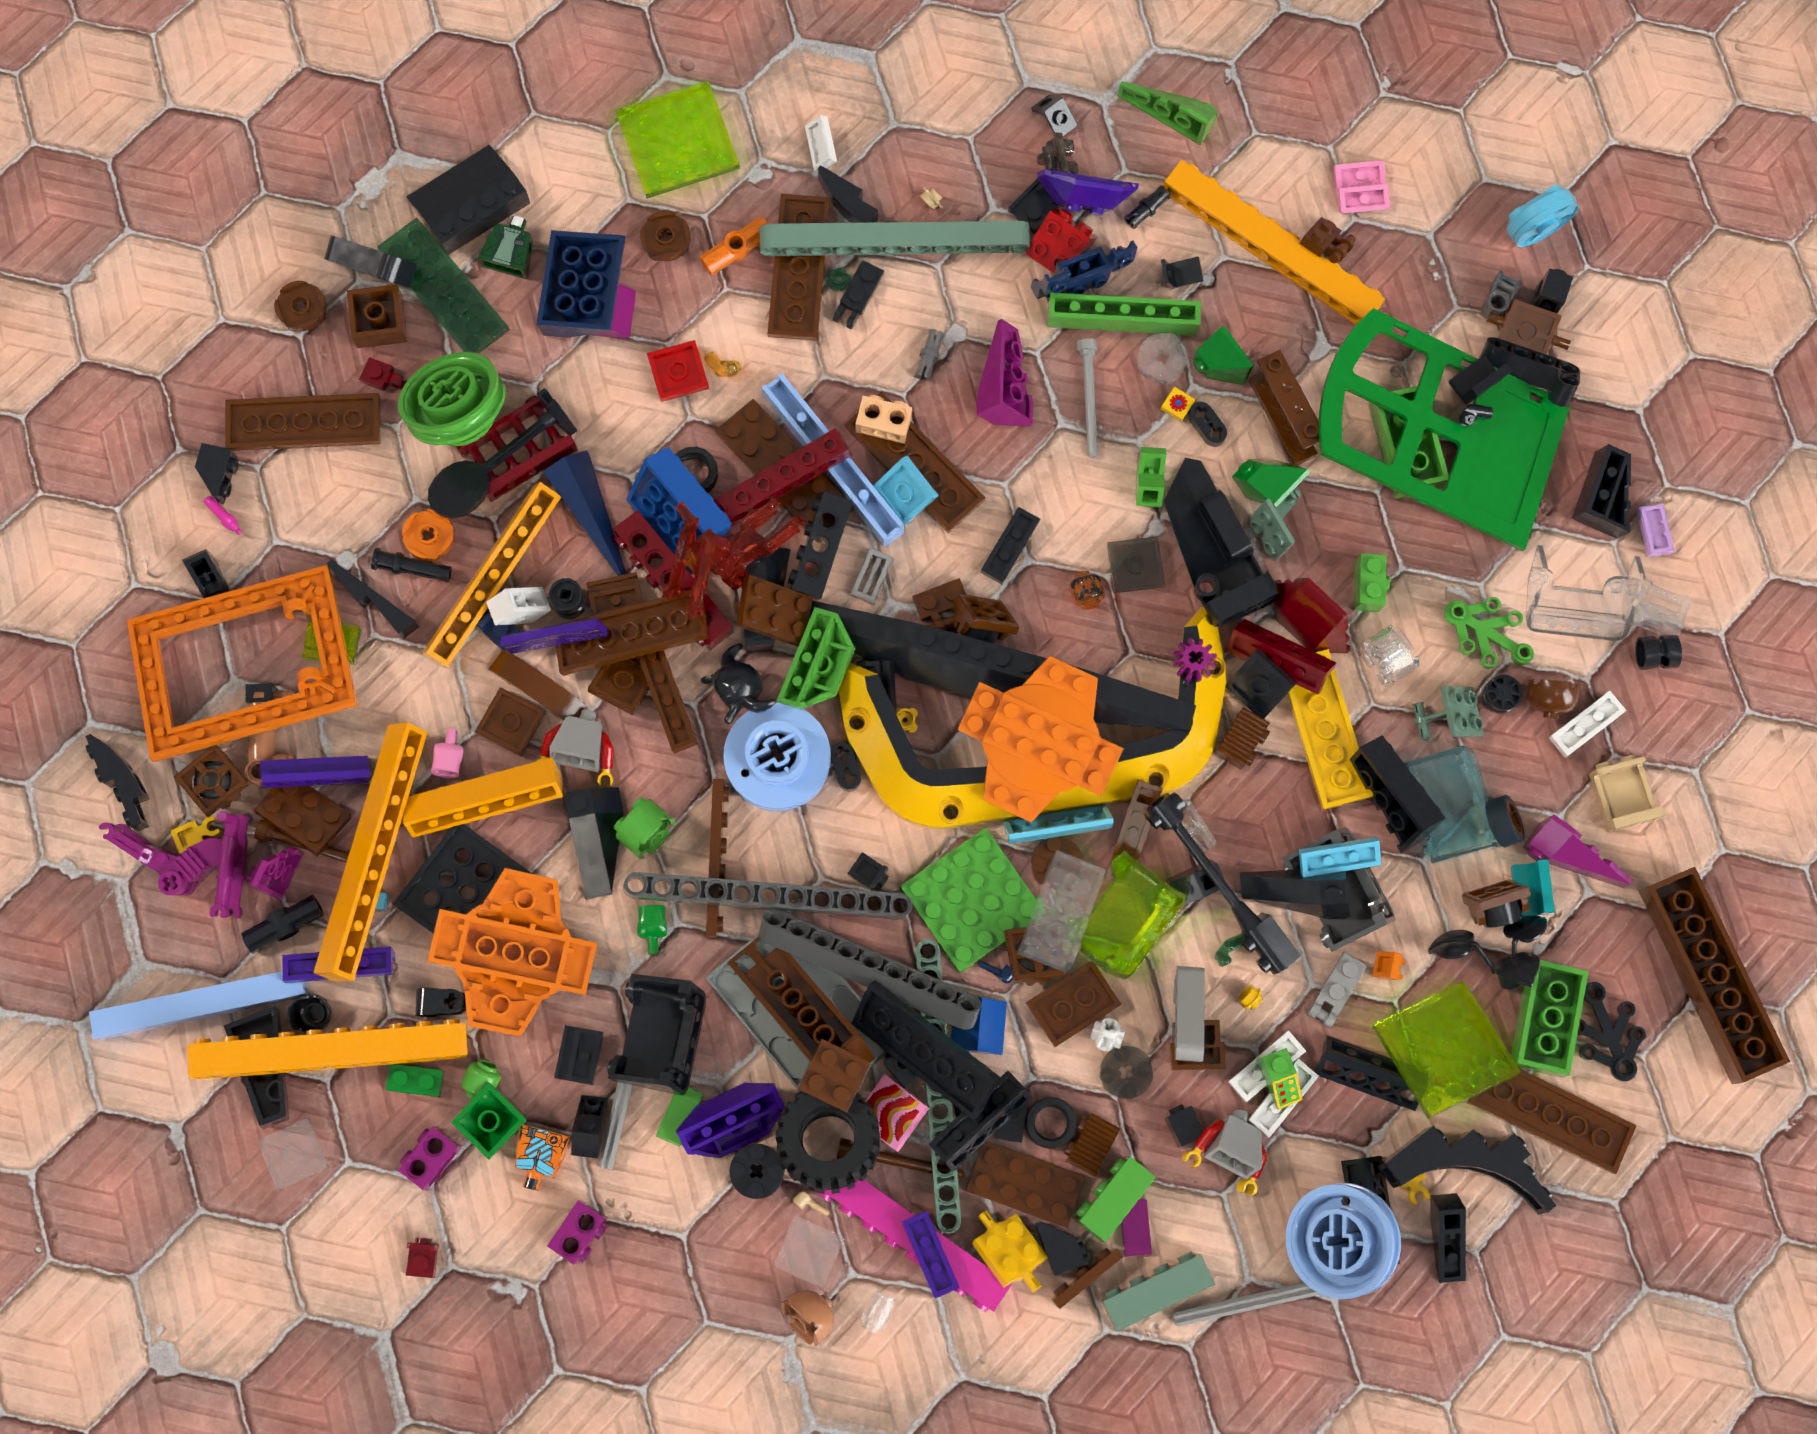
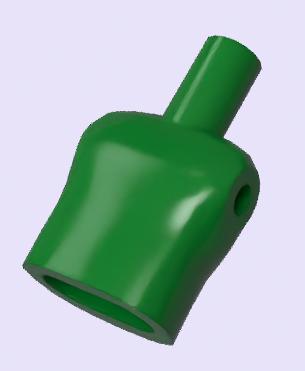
M665 905L638 906L637 934L640 938L647 939L648 954H658V938L667 935Z

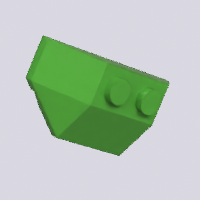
M814 608L777 698L778 703L801 710L837 696L855 651V647L837 613Z

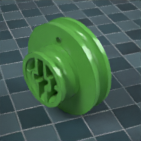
M472 352L448 354L429 362L411 376L400 393L398 410L409 431L417 440L425 444L437 446L468 445L484 436L493 425L494 419L500 412L505 400V386L494 365L486 357Z

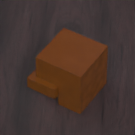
M1204 1020L1203 1062L1175 1060V1022L1171 1024V1071L1226 1069L1225 1043L1220 1042V1020Z

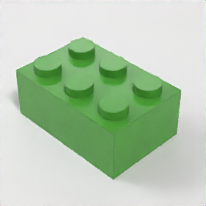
M1132 1157L1118 1159L1109 1170L1112 1176L1108 1181L1105 1179L1101 1180L1092 1192L1096 1196L1091 1203L1085 1201L1076 1212L1079 1216L1076 1222L1100 1242H1106L1156 1178Z

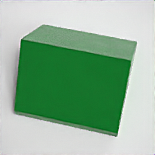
M488 1082L451 1123L490 1160L528 1119L514 1101Z

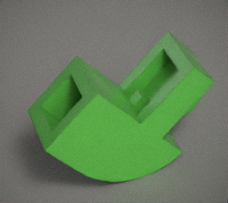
M1141 447L1136 470V506L1162 507L1166 448Z

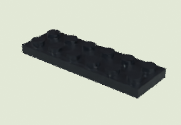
M876 980L869 983L851 1024L970 1118L975 1120L980 1117L1000 1076Z

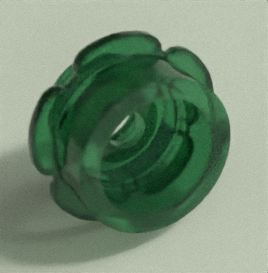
M844 268L832 269L827 274V285L837 292L844 291L851 281V276L847 274V270Z

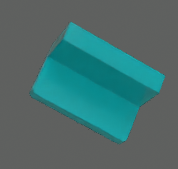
M1549 860L1512 865V880L1528 886L1531 896L1527 897L1529 911L1521 912L1522 916L1548 915L1555 912Z

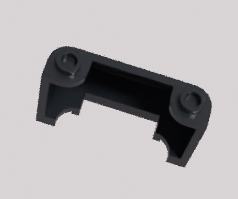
M631 974L630 981L627 982L625 987V996L633 1004L623 1053L622 1055L614 1056L609 1061L607 1069L608 1078L619 1083L684 1095L689 1087L705 1012V992L689 980Z

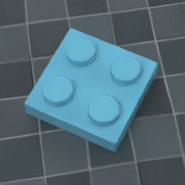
M908 456L898 461L873 485L903 522L904 526L910 523L938 497V494Z

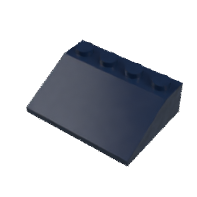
M551 230L536 323L544 336L576 337L611 332L625 235Z

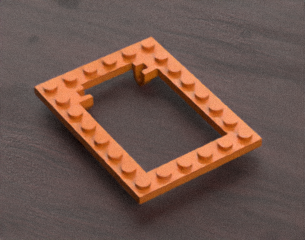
M328 565L127 619L149 757L153 762L358 706L331 570ZM283 606L284 615L288 620L295 619L294 610H301L305 616L311 615L322 669L306 667L298 671L296 677L299 693L174 727L159 639ZM307 679H315L316 681L308 683Z

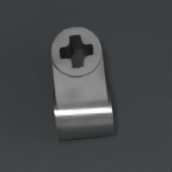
M1500 270L1482 305L1481 313L1485 319H1494L1488 316L1490 312L1502 316L1518 292L1522 281H1515L1503 275V271ZM1491 303L1497 304L1500 309L1493 307Z

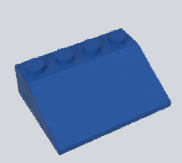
M669 447L644 460L626 500L635 511L638 510L686 570L692 574L725 538L732 523L727 514L722 512L715 504L712 496L697 482L696 477L682 464L679 456L674 454Z

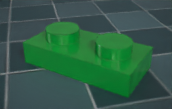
M390 1064L385 1090L440 1098L444 1071Z

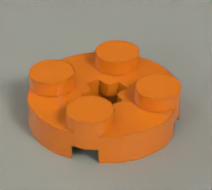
M426 509V511L420 513H413L405 521L402 528L403 542L406 549L415 558L434 562L446 555L453 546L455 530L448 518L439 516L432 509ZM431 529L434 530V538L425 541L422 533L424 531L429 532Z

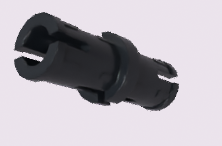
M1160 185L1149 197L1141 199L1139 205L1124 217L1128 225L1132 223L1130 226L1132 229H1136L1148 216L1152 217L1156 213V209L1166 200L1170 199L1169 191L1166 189L1163 192L1164 186Z

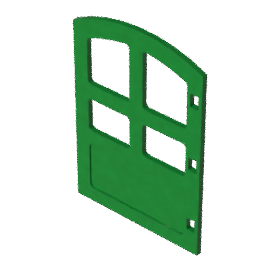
M1373 308L1355 325L1344 339L1327 373L1319 409L1318 435L1320 455L1520 551H1524L1571 404L1567 407L1557 406L1550 402L1547 392L1508 374L1473 401V404L1492 407L1493 414L1491 419L1477 418L1471 426H1462L1432 410L1445 366L1461 372L1466 368L1461 365L1462 360L1472 364L1478 359ZM1396 327L1406 332V334L1402 337L1392 332L1393 328ZM1377 334H1383L1426 356V363L1413 401L1354 373L1353 368L1359 357ZM1345 391L1405 420L1391 465H1387L1342 442V410ZM1530 393L1542 398V401L1538 403L1530 399ZM1424 429L1452 441L1458 446L1444 491L1413 477L1410 473Z

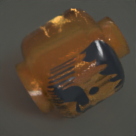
M1089 571L1075 574V579L1069 583L1070 593L1075 606L1082 607V610H1090L1102 604L1101 601L1105 598V591L1100 576L1090 574Z

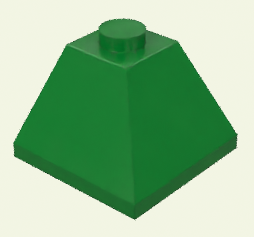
M1225 326L1219 328L1196 350L1193 357V364L1200 374L1203 373L1207 379L1239 385L1246 383L1254 366Z
M1248 459L1239 466L1232 478L1246 498L1260 503L1270 498L1276 508L1310 472L1306 468L1279 460Z

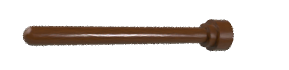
M264 819L259 821L254 839L263 842L274 839L305 849L280 830H277ZM327 846L320 855L347 863L349 853Z
M840 1139L836 1159H840L850 1151L853 1146L851 1140ZM879 1152V1155L876 1157V1162L932 1174V1162ZM937 1164V1170L940 1173L948 1174L951 1171L946 1165ZM957 1168L958 1179H962L964 1171Z

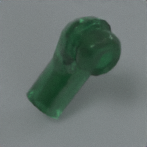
M1242 933L1225 940L1215 952L1214 958L1218 961L1220 967H1224L1232 962L1229 953L1243 947L1241 940L1245 937Z

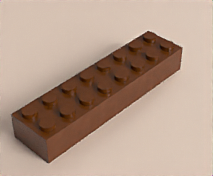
M1696 867L1639 890V894L1731 1084L1744 1083L1789 1063V1057Z

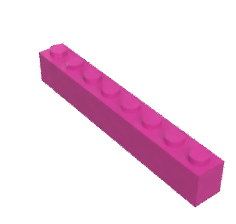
M860 1180L856 1181L855 1187L849 1190L847 1187L841 1188L840 1193L832 1194L831 1190H825L824 1194L817 1193L828 1202L833 1198L841 1203L839 1209L851 1218L854 1214L862 1218L863 1222L861 1225L873 1234L876 1230H879L886 1235L883 1241L895 1249L900 1245L908 1251L905 1256L919 1265V1261L902 1224V1221L915 1215L865 1180L862 1182ZM936 1231L960 1287L954 1291L962 1297L965 1293H968L975 1298L972 1304L986 1313L988 1308L994 1312L1012 1284L1003 1288L990 1268Z

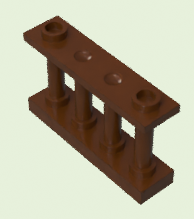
M1281 350L1258 359L1257 363L1262 372L1249 377L1248 382L1292 464L1297 466L1316 457L1318 454L1314 445L1319 443V420Z

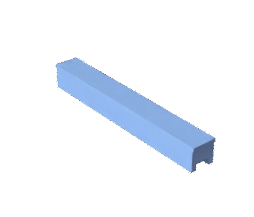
M782 372L777 375L778 378L768 385L765 384L761 387L762 396L803 447L829 432ZM850 457L824 472L846 499L853 501L852 505L856 513L884 547L905 533L903 522Z
M283 971L90 1011L91 1038L104 1040L294 1000L310 993L308 983H284Z

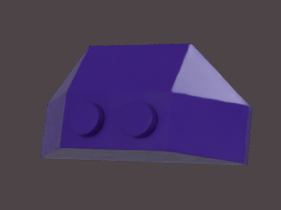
M1048 169L1037 172L1038 180L1057 206L1066 207L1065 211L1080 212V209L1088 210L1089 215L1103 216L1105 212L1113 210L1135 192L1139 186V183Z
M743 1083L695 1106L678 1127L676 1133L688 1155L697 1154L705 1157L722 1158L769 1135L780 1113L783 1112L785 1105L774 1083Z

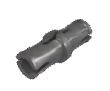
M936 329L929 330L925 347L921 349L919 354L921 359L914 376L920 380L924 370L925 374L922 381L930 380L934 363L938 361L940 356L938 351L944 338V333L939 331L936 340H934Z

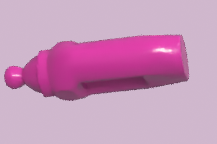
M212 496L204 499L203 503L221 520L225 528L235 531L237 535L242 533V530L238 527V521L233 515L227 513Z

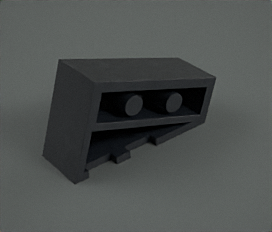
M1610 444L1595 451L1572 516L1573 520L1615 539L1630 533V524H1628V510L1631 509V501H1628V486L1631 485L1630 453Z

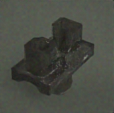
M1055 132L1054 138L1042 147L1043 153L1037 156V163L1045 165V168L1048 170L1077 174L1079 172L1078 164L1075 161H1067L1066 157L1074 153L1073 140L1063 139L1062 133Z

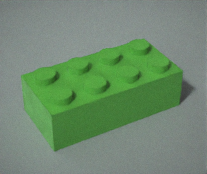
M1417 386L1392 392L1413 401ZM1370 402L1368 406L1385 464L1391 465L1405 420ZM1424 429L1410 473L1413 477L1435 488L1442 489L1447 483L1449 474L1438 435ZM1392 489L1394 499L1405 497V495Z
M1540 960V968L1535 976L1533 987H1523L1509 1064L1557 1077L1570 1076L1589 971Z

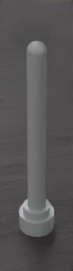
M1081 339L1077 341V353L1083 358L1088 456L1095 458L1098 455L1093 357H1095L1097 352V340Z

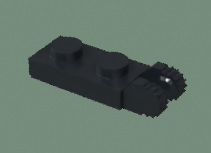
M864 260L861 261L840 300V304L834 313L833 321L838 323L847 308L853 312L848 318L846 327L851 330L853 329L859 316L863 315L883 278V269Z

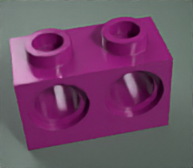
M433 1126L430 1130L426 1128L417 1139L419 1144L413 1152L408 1150L399 1162L402 1165L398 1169L399 1172L419 1188L426 1191L429 1190L462 1148L444 1132ZM439 1138L443 1143V1148L439 1153L434 1154L431 1151L430 1145L434 1139ZM418 1160H422L426 1167L424 1173L420 1176L416 1175L413 1171V1166Z
M578 1200L547 1247L573 1265L579 1261L583 1263L592 1251L589 1245L593 1239L599 1240L608 1226L604 1223L608 1218L582 1200ZM586 1214H590L594 1218V1226L590 1230H585L581 1226V1219ZM570 1237H574L579 1243L578 1250L575 1253H569L565 1248V1243Z

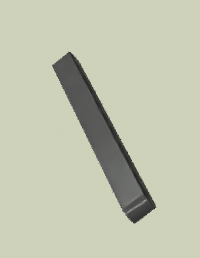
M632 872L625 878L623 884V891L629 898L766 910L778 909L791 912L892 920L906 917L913 907L910 897L903 893ZM632 879H638L642 882L643 889L639 892H633L629 889L628 882ZM659 881H664L669 885L670 890L666 894H659L655 890V884ZM686 883L694 885L696 894L693 896L684 895L682 886ZM719 886L722 890V897L712 898L708 892L709 887ZM741 887L745 888L749 893L748 899L744 901L737 899L735 890ZM771 890L775 895L774 902H765L762 899V891ZM790 892H797L801 896V903L798 905L791 904L788 900V894ZM816 894H823L827 898V905L825 907L816 905L814 901ZM841 897H850L853 900V907L851 909L844 908L841 905ZM869 898H874L878 901V911H872L868 908L867 900ZM895 900H900L904 903V913H897L894 910L893 902Z

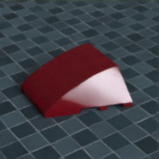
M1296 578L1293 582L1286 579L1283 583L1281 580L1275 581L1280 595L1274 602V618L1305 648L1314 652L1329 649L1330 653H1348L1351 650V646L1346 644L1350 640V636L1345 632L1349 628L1347 613L1310 578Z

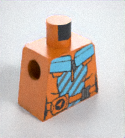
M522 1125L519 1128L515 1168L527 1171L523 1183L524 1188L538 1191L542 1176L555 1178L571 1145V1137L527 1125Z

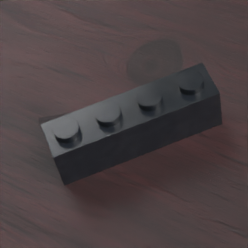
M766 544L738 546L741 590L744 576L752 575L784 587L791 549ZM744 629L747 653L773 651L774 638Z

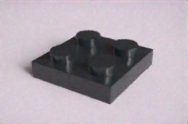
M1258 648L1226 683L1225 687L1253 713L1265 719L1297 683Z

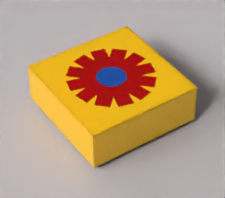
M1174 386L1161 406V410L1182 422L1196 399Z

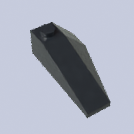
M619 787L588 788L564 793L585 899L612 895L617 852L620 843L616 839L617 831L614 829V825L624 815Z
M1300 869L1240 872L1242 899L1322 918L1350 916L1346 871L1305 878L1301 875Z

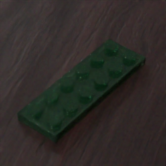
M417 217L377 246L381 252L417 263L410 289L463 352L479 354L510 330L509 326Z

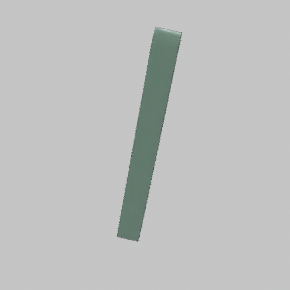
M1025 221L765 224L759 228L760 252L766 256L1026 252L1027 247L1028 250L1030 249L1029 223Z
M924 939L919 942L916 948L917 970L922 973L933 972L937 979L942 981L939 945L932 939ZM923 946L933 947L935 955L930 959L922 957L920 950ZM920 1011L922 1017L931 1024L939 1026L941 1031L946 1034V1022ZM925 1082L931 1142L935 1138L936 1133L943 1131L953 1121L952 1103L939 1092L933 1091L931 1086ZM938 1104L944 1105L948 1111L946 1118L941 1120L935 1118L932 1113L934 1106ZM930 1147L936 1224L942 1232L953 1233L961 1225L957 1169L954 1172L950 1171L948 1174L940 1173L937 1170V1162L941 1158ZM945 1185L950 1186L954 1191L953 1198L947 1202L939 1197V1190ZM945 1213H951L956 1218V1224L951 1229H946L941 1224V1218Z

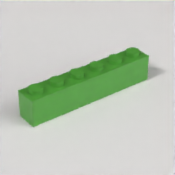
M1050 293L1047 327L1196 336L1200 326L1201 301Z

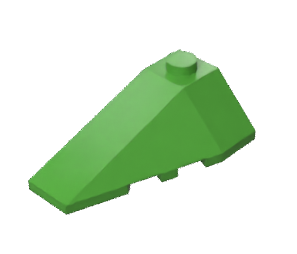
M1124 81L1121 82L1117 96L1198 145H1201L1215 124L1219 113L1207 102L1203 103L1198 99Z

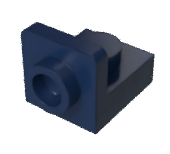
M489 610L484 612L477 624L479 630L501 650L505 649L501 646L502 636L520 633L519 629L513 624L495 625Z

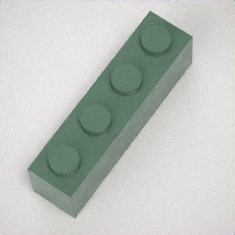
M1192 1251L1178 1257L1179 1263L1169 1267L1168 1263L1153 1269L1155 1274L1146 1279L1144 1275H1140L1130 1280L1131 1286L1123 1290L1118 1286L1105 1292L1106 1298L1102 1299L1101 1302L1114 1330L1118 1332L1215 1285L1201 1254L1193 1255Z

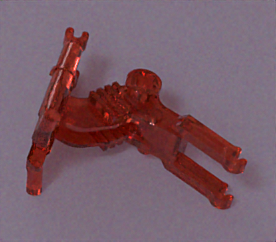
M772 497L765 506L740 524V531L736 534L730 533L725 539L715 534L709 528L701 537L696 539L699 518L691 513L684 502L679 503L676 506V510L685 523L683 530L680 532L675 558L672 562L670 580L664 587L663 594L669 600L672 599L673 594L677 597L681 594L686 566L693 571L695 578L691 585L692 591L686 614L692 620L696 618V614L702 617L705 612L702 602L708 586L710 571L715 575L721 576L722 581L731 589H739L743 585L744 576L749 574L745 568L759 556H769L791 537L800 532L798 526L801 524L805 525L806 521L800 516H795L766 540L755 530L777 514V510H775L777 506L781 507L783 505L778 498Z

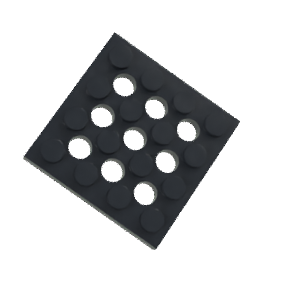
M465 824L451 827L393 905L434 934L439 909L447 910L450 907H456L459 913L467 914L475 907L483 904L504 868L532 873ZM463 849L470 852V859L466 863H458L456 860L457 853ZM484 864L491 867V874L487 878H479L477 875L478 868ZM444 871H452L454 874L453 881L447 885L442 884L440 881L441 874ZM465 886H473L475 889V895L469 900H464L461 897V891ZM428 892H436L438 895L436 904L432 906H427L424 903V897Z

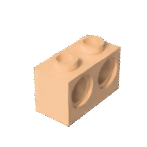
M876 395L863 396L856 421V432L905 444L912 417V407L901 401L887 402L882 397ZM869 411H876L879 415L872 419L868 418L865 414ZM898 416L904 421L901 424H893L890 420Z

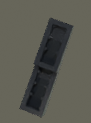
M330 560L327 563L360 605L364 608L372 602L403 640L419 628L415 620L336 562Z

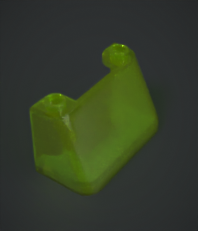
M1123 851L1112 862V874L1116 876L1114 881L1088 917L1072 919L1067 924L1066 931L1062 937L1106 973L1121 979H1127L1138 969L1183 907L1186 895L1132 855Z

